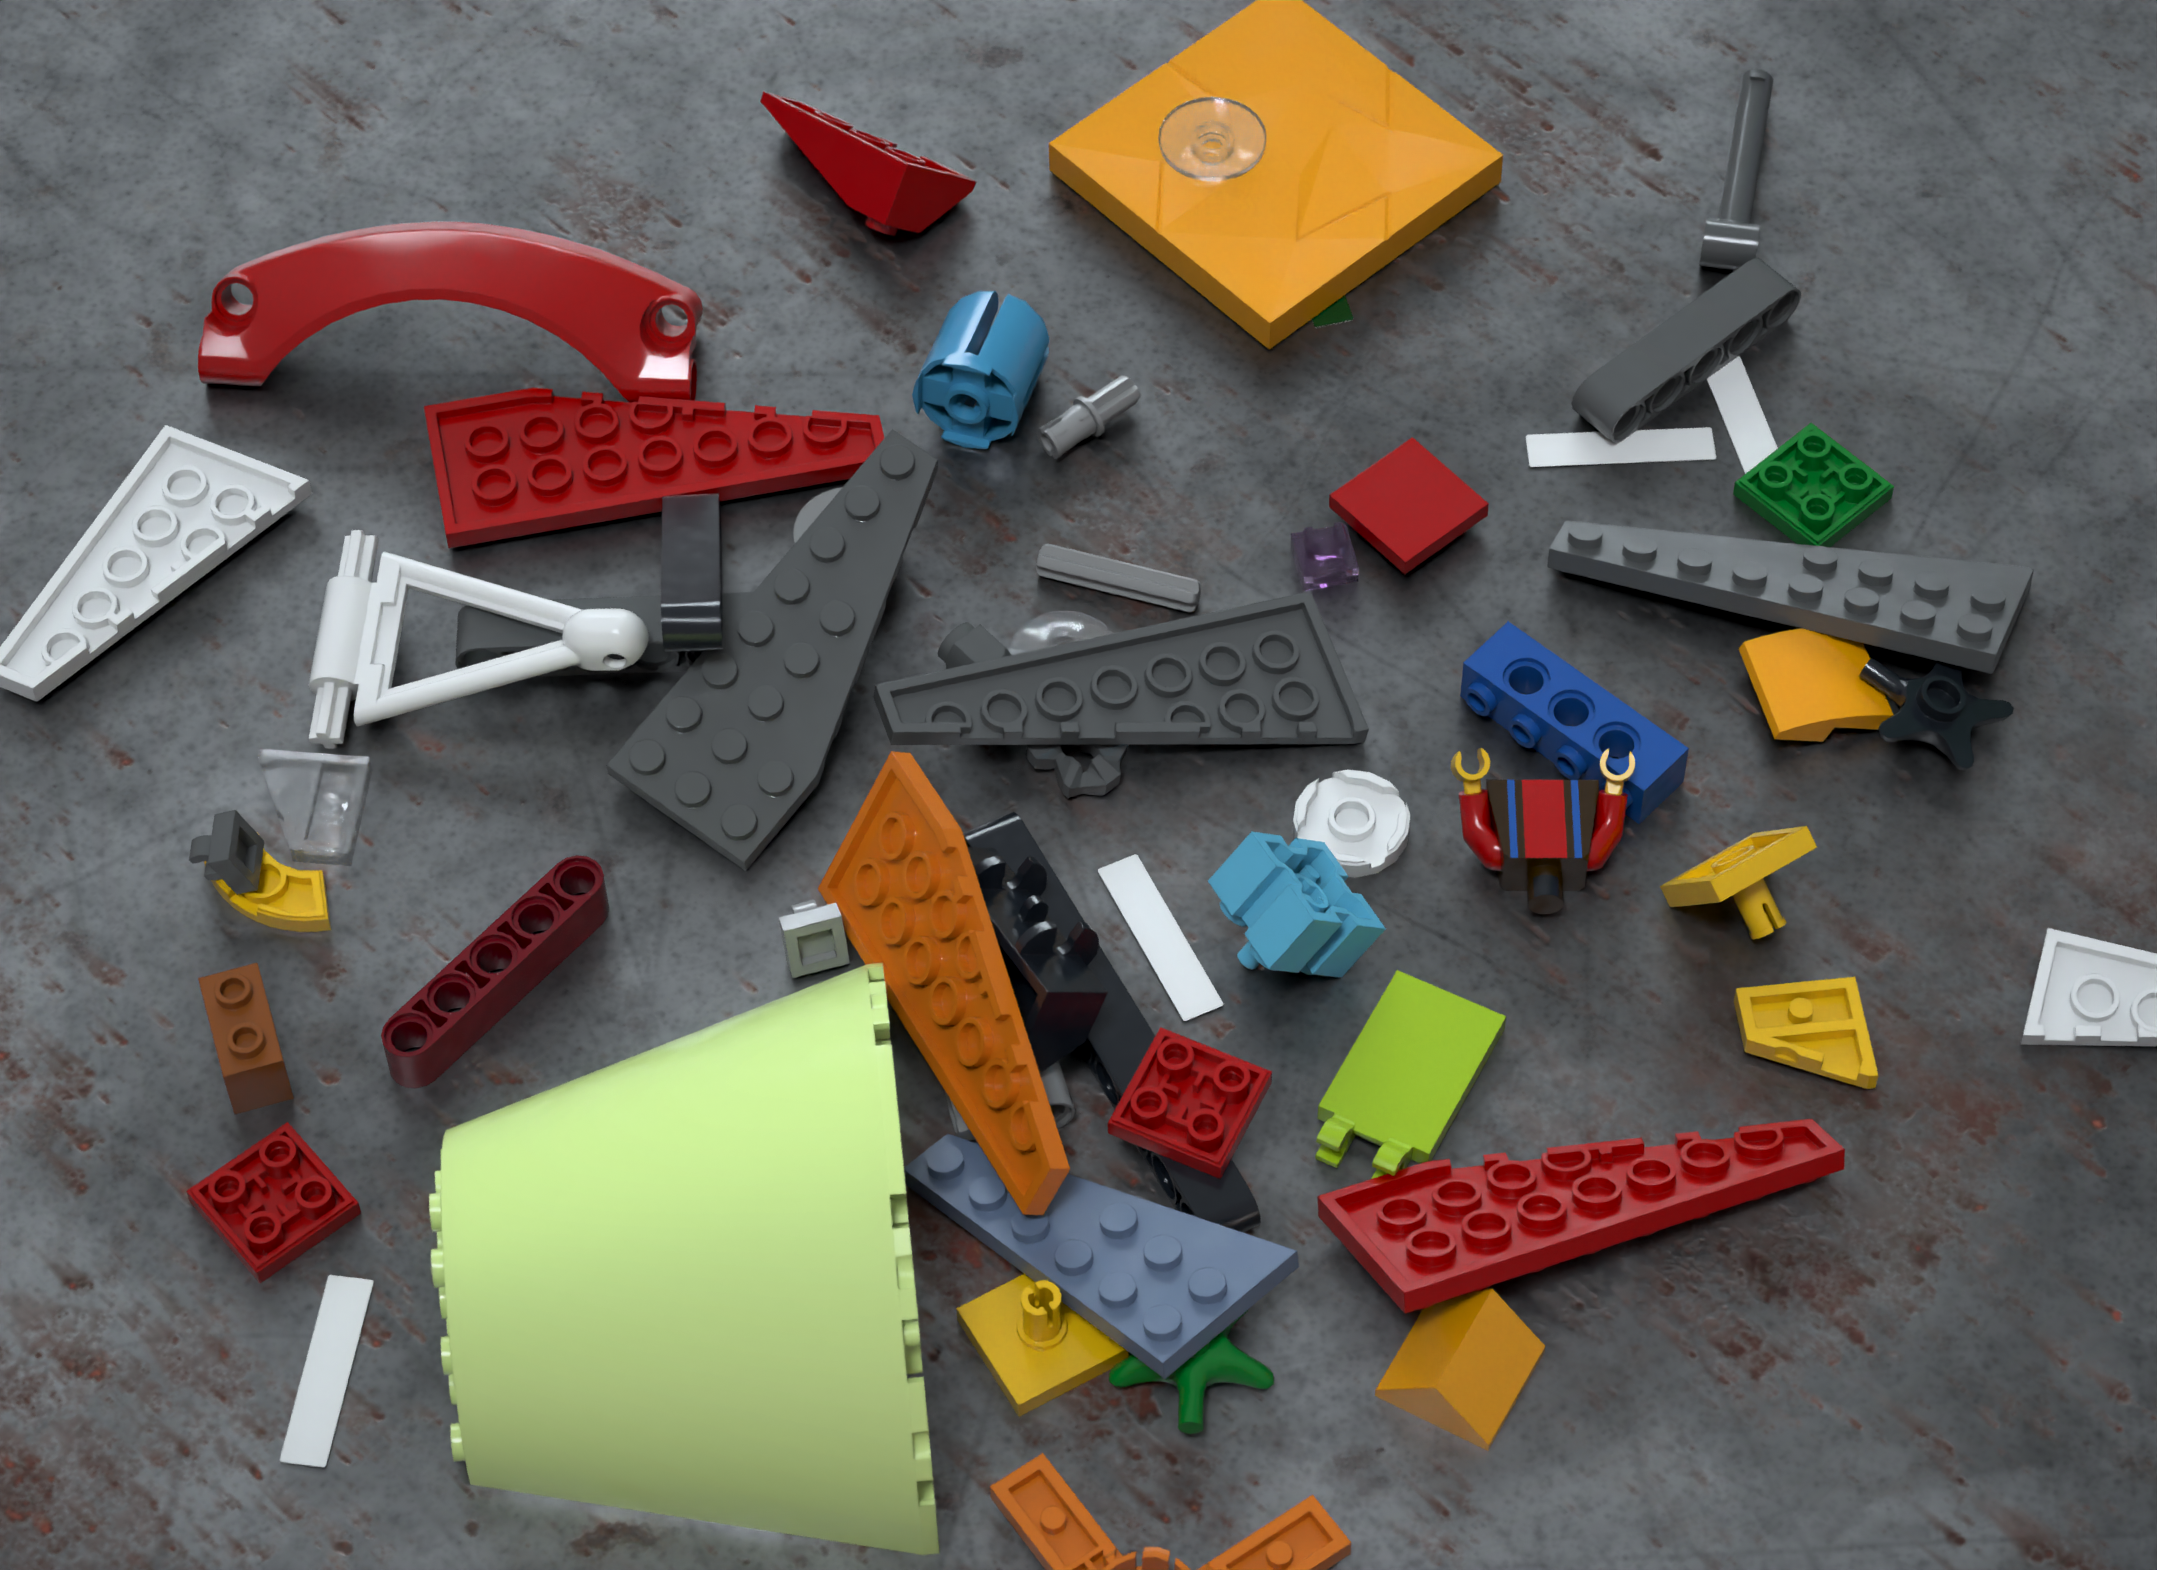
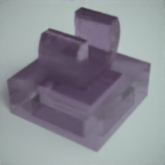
M1335 522L1332 527L1314 530L1312 527H1306L1303 532L1291 533V550L1303 591L1358 582L1359 566L1346 524L1343 525L1342 522Z

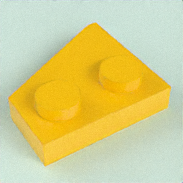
M1855 977L1736 988L1734 1006L1744 1052L1865 1089L1876 1088L1879 1075Z

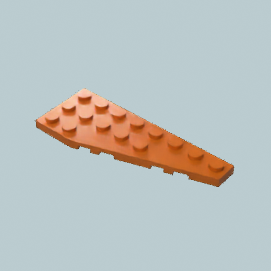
M891 751L822 879L818 890L828 905L837 903L842 915L844 931L865 965L883 963L887 1000L1022 1214L1044 1215L1070 1171V1166L962 829L912 754Z

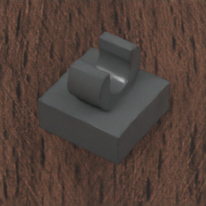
M236 810L218 813L214 815L212 836L203 835L192 840L189 861L192 864L206 861L204 874L206 879H223L236 894L256 891L259 885L264 840Z

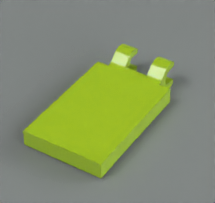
M1397 970L1318 1105L1317 1119L1325 1123L1316 1138V1142L1321 1144L1315 1155V1159L1338 1168L1355 1136H1358L1381 1146L1372 1162V1167L1377 1169L1371 1179L1385 1174L1395 1176L1398 1170L1407 1168L1411 1160L1418 1163L1431 1161L1503 1034L1506 1016Z

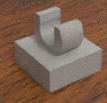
M812 899L791 905L793 914L779 917L786 961L792 978L850 963L842 915L837 903L817 907L815 900Z

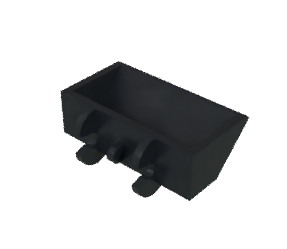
M968 847L1039 1073H1042L1086 1042L1108 994L1107 990L1088 967L1097 955L1099 938L1092 927L1084 921H1079L1069 933L1068 939L1059 931L1058 927L1048 917L1049 907L1041 897L1047 886L1048 875L1046 869L1036 858L1028 856L1015 875L995 848Z

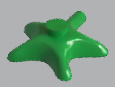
M1244 1312L1166 1379L1134 1355H1131L1114 1365L1109 1372V1382L1115 1387H1126L1137 1383L1154 1381L1168 1382L1174 1385L1178 1390V1429L1183 1433L1195 1434L1201 1432L1204 1428V1392L1208 1386L1214 1383L1227 1382L1243 1384L1257 1389H1268L1274 1384V1374L1269 1367L1241 1351L1229 1340L1230 1330L1246 1313Z

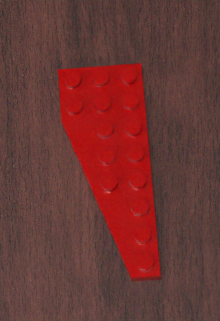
M534 387L424 406L448 548L661 512L662 496L719 493L720 501L850 479L885 438L879 415L813 410L811 416L777 414L776 407L755 405L754 412L726 410L725 403L646 396H639L638 402L604 400L603 393L583 391L581 398L559 397L553 395V389Z
M1813 1119L1740 1126L1738 1127V1132H1734L1733 1138L1715 1140L1701 1139L1699 1132L1695 1131L1675 1134V1144L1644 1147L1641 1137L1546 1148L1547 1153H1542L1541 1159L1516 1161L1509 1160L1506 1152L1483 1155V1165L1451 1169L1450 1159L1433 1160L1398 1170L1395 1176L1385 1174L1317 1196L1318 1217L1404 1313H1408L1417 1309L1429 1308L1436 1303L1472 1291L1484 1290L1491 1285L1527 1273L1539 1272L1546 1267L1582 1255L1593 1254L1603 1248L1637 1237L1648 1236L1673 1225L1692 1219L1703 1218L1710 1213L1737 1204L1758 1200L1765 1195L1798 1184L1813 1182L1817 1178L1844 1170L1845 1149Z

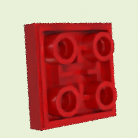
M1413 437L1329 495V507L1404 574L1487 517L1489 508L1487 501Z
M1160 1027L1108 1121V1134L1221 1179L1272 1083V1071Z
M288 1122L186 1191L190 1203L259 1283L268 1279L361 1214L359 1202Z

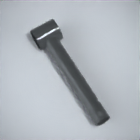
M1751 69L1742 75L1718 219L1708 217L1706 219L1699 266L1735 271L1746 262L1756 258L1761 225L1751 224L1750 222L1773 87L1772 76L1761 69Z

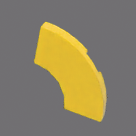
M263 848L258 890L236 894L223 879L211 880L215 889L226 902L244 916L258 923L277 929L297 932L331 930L326 885L322 870H297L277 862Z

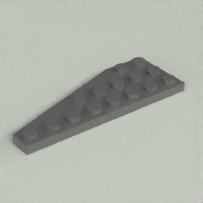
M892 429L723 627V649L704 650L609 761L606 765L608 774L740 868L747 871L820 781L825 768L826 756L833 738H836L843 721L842 714L853 686L857 684L886 608L885 602L894 579H897L901 569L903 555L913 528L917 527L938 472V459Z

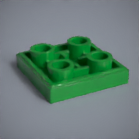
M1810 423L1739 478L1734 484L1733 495L1796 544L1832 547L1892 499L1894 486L1813 423Z

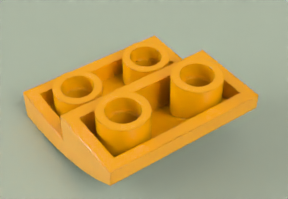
M1799 628L1754 638L1743 642L1739 647V652L1774 739L1824 742L1834 727L1878 730L1883 721L1893 716L1885 694L1859 677L1862 669L1870 660L1864 643Z

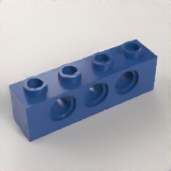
M1509 621L1463 662L1460 697L1465 699L1468 706L1477 714L1488 716L1504 727L1520 745L1526 748H1533L1553 762L1558 771L1568 779L1599 780V790H1605L1606 779L1600 771L1602 754L1609 748L1606 767L1610 773L1621 775L1628 770L1629 754L1632 752L1635 758V770L1630 779L1624 782L1623 792L1628 794L1625 815L1638 824L1644 821L1684 782L1688 747Z

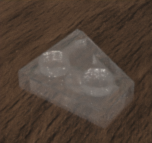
M259 749L258 759L293 862L351 867L373 771L370 757Z

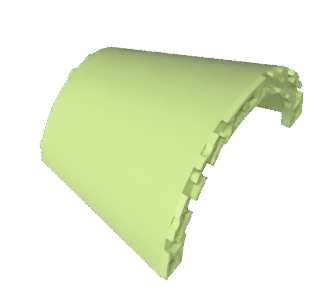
M883 963L863 965L445 1131L441 1149V1170L435 1171L436 1193L429 1194L431 1227L433 1232H437L438 1249H431V1268L434 1287L439 1288L441 1316L447 1322L448 1336L441 1337L442 1367L444 1375H448L450 1399L452 1405H457L459 1423H451L450 1426L452 1455L454 1462H466L470 1485L919 1555L940 1554L924 1377L907 1378V1374L923 1373L893 1053L891 1040H889L890 1024Z

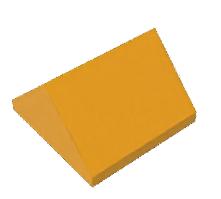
M1493 1289L1472 1291L1436 1303L1422 1310L1378 1384L1375 1396L1488 1451L1545 1352V1345Z

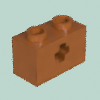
M258 962L198 978L234 1115L294 1099Z

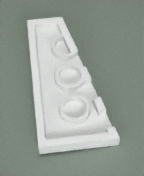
M2048 928L2020 1045L2157 1047V954Z

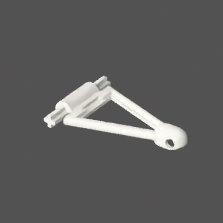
M352 530L351 536H345L338 576L330 579L326 586L309 680V688L316 694L309 741L312 744H323L328 749L337 748V744H343L350 701L355 699L354 722L358 727L574 665L591 671H619L633 665L643 655L648 644L649 633L642 619L635 613L625 609L582 610L388 552L382 553L377 582H372L379 543L378 537L375 535H365L362 530ZM409 588L563 633L562 640L392 688ZM617 654L625 659H612L607 657V655Z

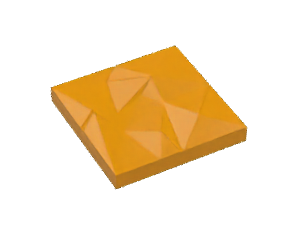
M1256 0L1173 57L1168 63L1154 70L1049 143V170L1269 350L1501 182L1503 154L1399 74L1391 71L1386 64L1302 0Z

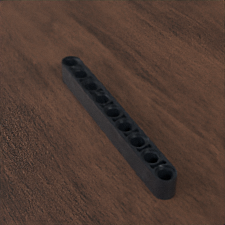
M1012 812L963 833L967 847L995 848L1015 875L1028 856L1036 858L1047 871L1048 882L1041 897L1049 907L1048 917L1066 939H1068L1069 933L1079 921H1084L1018 814ZM1099 945L1097 955L1088 967L1107 990L1108 994L1086 1042L1077 1047L1115 1110L1154 1040L1155 1034ZM1137 1146L1175 1210L1240 1232H1246L1260 1225L1261 1217L1256 1200L1232 1159L1221 1179H1218Z

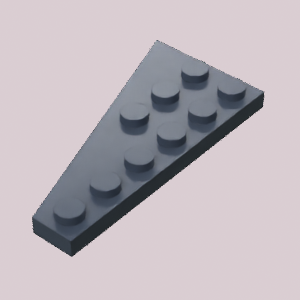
M946 1134L904 1167L905 1183L909 1188L1035 1282L1047 1280L1054 1283L1060 1290L1061 1301L1164 1379L1299 1267L1297 1250L1067 1174L1044 1215H1023L980 1145L951 1134Z

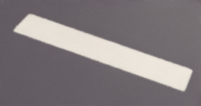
M1738 356L1707 378V381L1746 474L1778 448L1743 362Z
M1710 427L1637 430L1618 443L1612 442L1601 432L1526 435L1530 467L1716 459L1713 433Z
M1134 854L1099 868V875L1183 1021H1188L1222 1007L1223 1002L1138 855Z
M336 1275L328 1276L281 1452L280 1462L326 1467L369 1303L373 1280Z

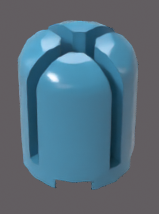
M977 291L961 298L949 310L915 382L912 397L917 414H919L922 408L929 419L944 430L941 436L942 439L964 448L987 449L991 441L1004 438L1010 432H1012V435L1014 434L1048 358L1049 336L1043 318L1025 300L1011 294L1005 297L992 326V321L998 311V294L996 291Z

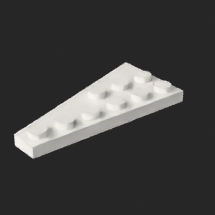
M165 425L1 645L0 687L38 702L312 494L309 480Z

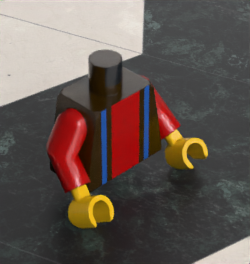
M1483 748L1477 750L1479 770L1476 774H1469L1461 766L1462 757L1461 752L1458 751L1451 760V771L1457 780L1463 782L1464 791L1458 793L1462 833L1465 843L1485 868L1496 871L1501 888L1506 891H1527L1528 907L1531 911L1538 914L1558 912L1564 905L1563 891H1579L1585 887L1587 871L1602 868L1622 839L1628 794L1623 792V785L1625 781L1630 779L1635 770V758L1632 752L1629 754L1628 770L1621 775H1614L1606 767L1609 748L1605 750L1600 759V771L1606 779L1605 790H1599V780L1486 779V788L1481 789L1480 779L1487 774L1490 768L1488 753Z

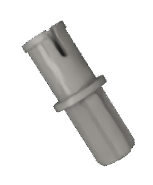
M1123 375L1087 399L1082 396L1077 397L1073 400V406L1066 410L1065 413L1036 430L1041 446L1048 455H1053V458L1057 459L1083 439L1091 435L1096 437L1104 433V425L1137 403L1141 396L1139 389L1134 385L1131 378Z

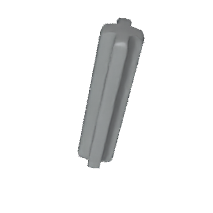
M1048 543L1043 544L1036 561V572L1039 576L1189 613L1195 611L1201 596V583L1196 579Z

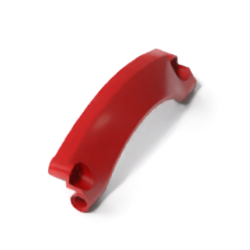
M437 221L402 223L323 236L269 253L232 269L218 282L213 290L212 311L204 318L203 336L198 352V373L203 384L261 386L288 353L305 339L333 322L356 312L384 304L411 300H449L474 303L502 310L528 320L551 332L586 357L605 375L628 402H638L639 396L695 400L697 364L696 360L691 358V354L696 347V327L701 320L703 308L700 298L690 288L636 263L574 241L518 228L482 223ZM238 283L246 286L252 293L253 304L245 305L238 302L232 295V284ZM670 304L679 306L686 313L688 323L683 326L671 325L663 317L662 307Z

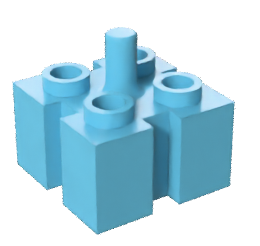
M1251 831L1208 880L1221 900L1220 908L1226 917L1239 926H1247L1249 928L1244 933L1249 941L1238 952L1237 957L1242 965L1251 970L1256 969L1261 964L1272 971L1296 973L1302 971L1308 975L1342 978L1386 930L1362 894L1352 893L1344 881L1349 876L1325 842L1295 838L1288 846L1280 835Z

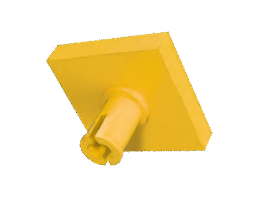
M1807 826L1756 832L1666 882L1660 888L1670 907L1718 903L1732 896L1746 923L1751 939H1759L1774 932L1772 927L1779 929L1787 923L1785 918L1782 917L1764 877L1817 848V845Z
M1026 1274L956 1308L957 1321L1018 1417L1111 1370L1115 1364L1128 1357L1126 1349L1061 1301L1060 1290L1054 1283L1047 1280L1035 1282Z

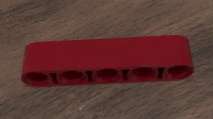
M576 855L567 857L557 863L388 1019L383 1026L381 1038L391 1077L397 1084L405 1088L417 1089L434 1082L604 923L608 917L609 903L602 867L596 860L587 856ZM581 892L586 893V894L579 895V896L574 895V894L581 893ZM540 930L545 931V932L539 933V934H532L533 932L540 931ZM505 969L501 972L489 973L492 970ZM463 1008L460 1011L447 1012L450 1009ZM421 1047L417 1051L404 1052L409 1048Z

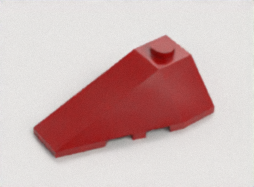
M763 92L760 102L844 202L849 207L868 216L865 225L874 230L892 236L896 235L898 228L920 233L973 192L976 184L975 180L925 156H920L919 158L896 149V143L853 129L854 126L851 123L799 100Z

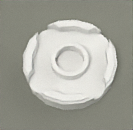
M1356 770L1333 772L1332 778L1324 779L1320 783L1318 778L1307 785L1296 801L1293 818L1294 838L1325 842L1349 877L1358 878L1379 873L1397 861L1408 842L1410 812L1407 804L1405 807L1404 801L1399 797V791L1390 781L1371 772Z

